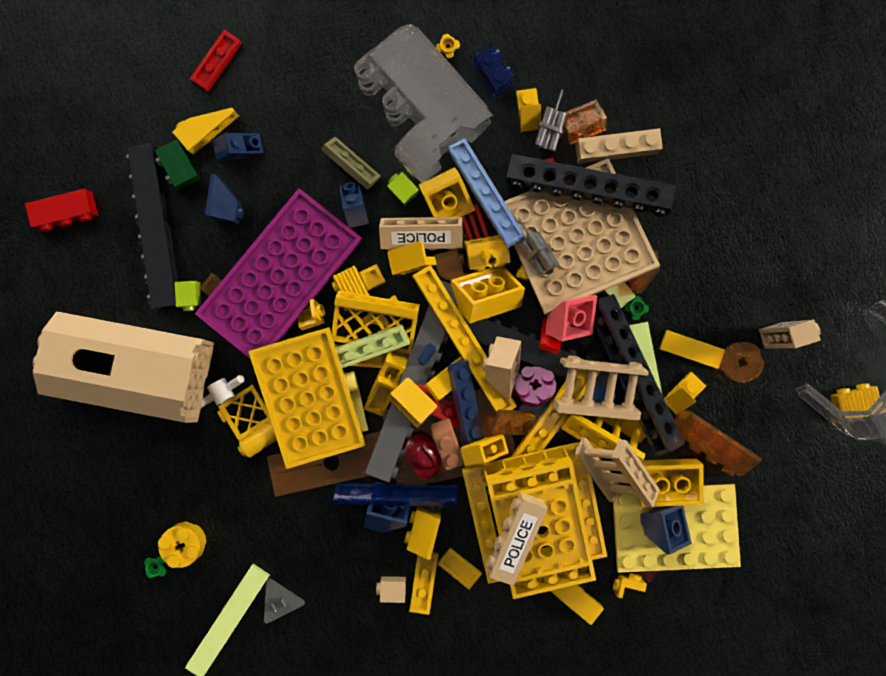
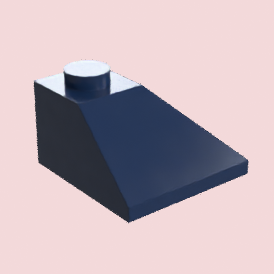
M211 174L205 215L215 221L239 224L244 215L242 204L225 181L216 174Z
M375 481L363 528L384 533L406 527L414 491Z
M664 506L650 509L640 514L644 535L666 554H672L692 544L684 506Z

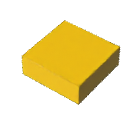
M377 264L359 272L367 291L386 283Z

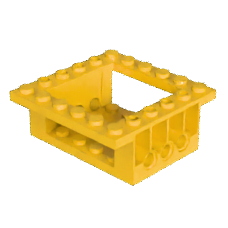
M580 442L492 461L483 465L462 468L488 584L499 581L489 578L488 569L486 568L488 557L492 556L495 551L494 544L497 537L485 486L488 487L499 537H501L503 532L502 526L505 518H509L512 512V501L514 498H518L520 492L544 500L548 508L540 525L546 526L547 531L544 534H536L514 586L510 585L513 599L595 581L596 577L592 560L607 557L592 477L575 456L576 448Z

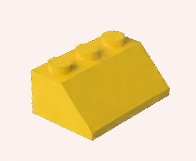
M504 266L492 267L451 280L458 310L469 323L519 308L522 305L525 288Z
M698 459L643 460L641 462L660 489L654 506L704 505L703 464ZM640 499L641 507H646Z

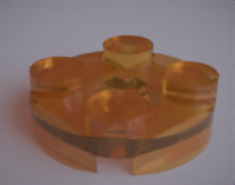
M748 342L731 344L725 349L721 360V370L729 379L735 382L744 383L756 379L764 367V360L759 348ZM745 357L744 361L747 365L739 367L738 359Z

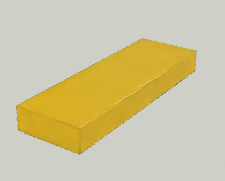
M669 330L665 331L660 350L719 369L725 351L724 349Z
M432 552L431 560H427L419 555L417 556L409 612L430 614L438 553Z

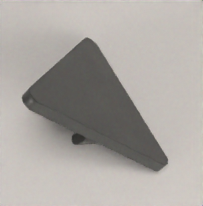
M267 579L265 623H269L305 604L303 599L273 579Z

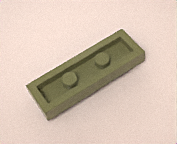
M336 137L323 145L321 150L366 189L374 185L381 177Z

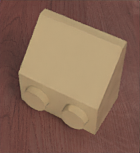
M497 336L494 344H490L489 358H485L483 370L486 371V380L505 398L510 399L520 370L521 341Z

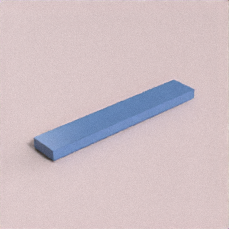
M464 138L448 146L447 151L506 248L524 240V233L466 139Z

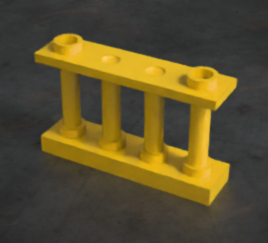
M570 414L562 424V430L579 440L582 437H586L595 449L614 450L618 441L621 440L619 436L620 432L631 437L629 445L641 462L644 460L645 454L639 451L637 446L638 442L641 443L646 436L638 420L596 416L593 423L584 418V415ZM603 421L613 427L612 433L601 428Z

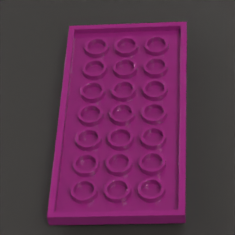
M298 188L195 314L250 358L248 351L280 341L310 304L309 300L316 297L361 242L362 238Z

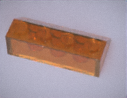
M684 410L674 419L683 440L690 444L688 448L697 454L700 452L707 455L706 460L714 465L719 463L724 467L722 470L732 477L734 474L742 477L762 460V458L693 412Z

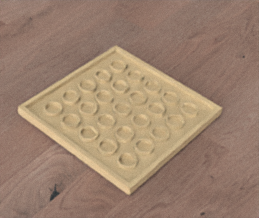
M609 158L586 167L616 174ZM571 180L564 182L568 186L574 185V182ZM592 184L585 185V188L588 190L595 188ZM612 188L605 189L609 194L615 193ZM531 190L504 201L524 233L525 239L527 233L518 218L521 219L529 233L532 231L534 233L538 231L541 233L546 243L552 247L550 250L559 262L557 267L550 269L540 276L533 263L528 261V255L520 242L514 245L544 315H547L565 300L595 295L660 267L639 220L631 208L624 207L618 209L610 204L603 203L598 205L590 200L583 199L577 201L569 196L562 195L561 197H556L549 192L542 191L541 193H536Z

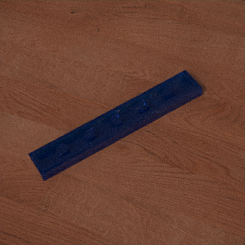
M336 483L333 501L334 504L457 507L459 489L458 486Z

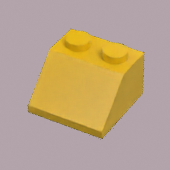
M455 167L419 184L433 217H462L475 211L463 180Z
M417 506L416 512L412 511L409 523L413 524L412 529L407 531L404 543H408V551L431 560L441 520V512L432 513Z

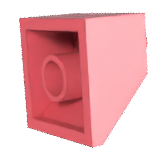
M589 295L561 302L547 314L546 334L562 342L592 335L597 295Z

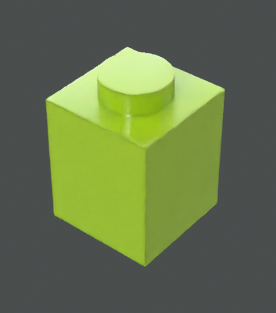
M403 172L399 175L396 173L388 181V190L404 207L419 194V189Z
M198 281L175 282L176 307L183 308V311H194L196 307L202 306L201 283Z

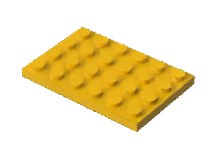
M330 327L248 351L286 469L366 446Z

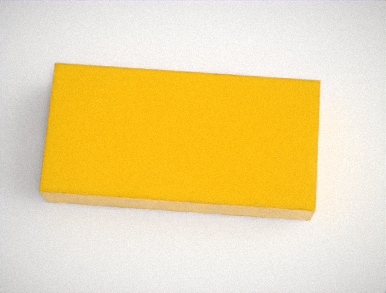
M451 547L438 562L440 567L467 589H470L482 575L481 571Z

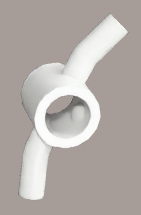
M239 375L230 382L223 378L209 385L207 389L210 394L203 397L201 408L212 401L219 405L234 397L232 389L243 383L244 377Z

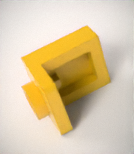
M315 299L309 300L310 305L298 317V325L302 331L324 324V307Z
M619 573L618 579L615 578L613 591H615L614 593L618 598L622 599L625 587L645 592L647 584L641 579L642 576L630 573L625 575Z

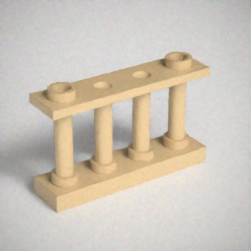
M568 356V358L560 359L564 367H568L564 396L561 399L554 398L553 407L558 413L640 420L641 412L635 407L633 401L638 375L648 376L649 372L642 367V364L629 362V365L587 361L580 360L581 358L577 356ZM577 368L589 370L585 395L581 401H576L572 398ZM597 370L609 372L605 399L602 403L592 400ZM618 373H627L630 375L625 402L622 405H617L613 402Z
M582 437L576 448L575 456L609 502L614 501L616 493L638 495L646 507H654L660 489L627 440H619L614 450L593 448L587 438ZM601 458L613 459L614 462L602 461ZM609 470L621 471L622 474L611 473ZM618 482L629 483L631 486L619 485Z

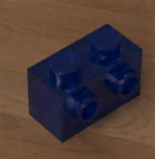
M490 45L474 55V65L493 95L497 96L512 86L514 74L509 66L506 67L502 62L503 57L498 49L495 50Z

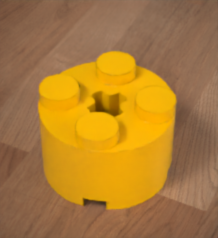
M189 522L178 523L168 529L159 539L160 556L171 568L186 567L202 555L206 545V536L203 530L196 524L194 525Z

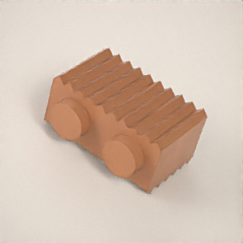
M444 419L431 424L432 435L445 469L449 470L463 465L464 461L450 419Z

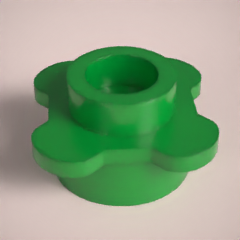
M639 296L634 297L632 302L624 306L625 311L632 315L633 320H639L641 315L649 311L648 305H645Z
M161 556L156 559L147 558L145 560L147 577L153 578L158 575L162 577L166 574L167 571L164 568V561Z

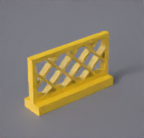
M338 291L335 297L332 337L335 342L350 343L359 339L356 333L363 328L369 336L373 335L367 326L374 321L381 328L378 332H381L395 324L396 326L401 325L399 321L406 318L413 320L412 326L405 330L410 341L409 347H401L393 351L411 354L420 304ZM340 307L349 309L352 315L344 320L339 314ZM363 311L369 312L373 317L366 323L358 316ZM388 315L393 322L384 326L378 318ZM355 317L361 326L353 331L347 322ZM342 325L350 333L345 337L336 335L337 329Z

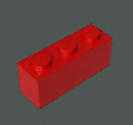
M86 189L25 204L31 228L38 229L40 232L53 230L52 227L58 225L60 227H67L72 225V222L78 220L79 222H87L92 220L91 217L98 216L93 192Z

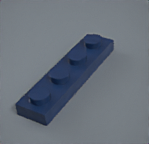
M463 359L447 366L463 444L468 445L480 440L484 436L469 361Z

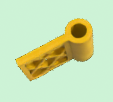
M254 385L249 386L218 406L220 411L217 413L224 423L227 421L239 440L238 450L244 457L248 456L250 458L277 441L266 404ZM252 391L255 396L253 406L243 404L245 395ZM231 404H238L237 415H229L226 407ZM243 406L252 408L250 420L240 418ZM256 409L263 410L267 418L261 422L254 421ZM239 420L249 422L247 431L242 434L238 430Z

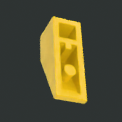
M228 108L188 118L186 121H181L176 125L173 134L194 155L239 115L233 108Z

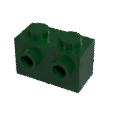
M177 139L155 150L158 155L155 160L161 169L165 168L168 174L165 178L171 187L175 186L179 191L200 180Z

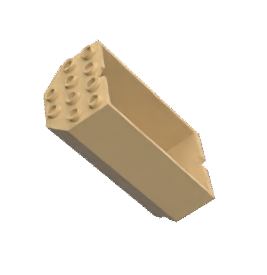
M57 311L43 328L37 342L39 346L37 355L33 359V375L38 394L185 423L198 422L205 390L204 382L208 376L214 342ZM81 349L115 355L111 375L107 376L78 370L73 365V355Z

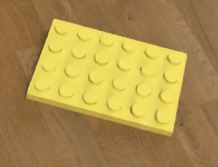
M735 484L703 485L704 505L684 506L692 544L672 554L663 552L644 535L641 525V513L664 506H654L653 508L641 507L638 495L616 493L613 501L617 572L741 567Z

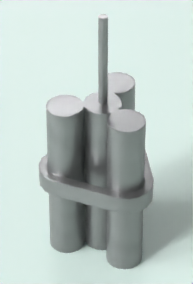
M561 90L555 110L551 107H546L543 120L539 123L538 127L540 129L535 142L539 149L555 152L560 135H563V126L567 113L557 111L563 90Z
M518 218L527 233L526 239L522 240L520 244L528 255V261L533 263L539 275L541 276L550 269L557 267L559 262L550 250L552 248L550 244L546 243L539 231L529 233L521 219Z

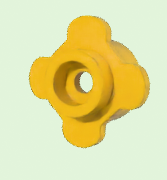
M444 34L440 44L436 45V50L444 53L447 58H452L454 51L460 47V43L449 34Z

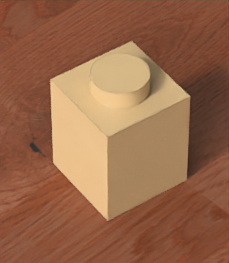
M382 576L380 583H377L376 595L380 596V602L405 603L406 577Z

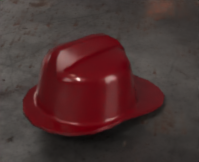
M422 434L415 435L408 440L405 447V457L415 473L421 479L428 480L434 478L442 466V459L437 446L428 436Z

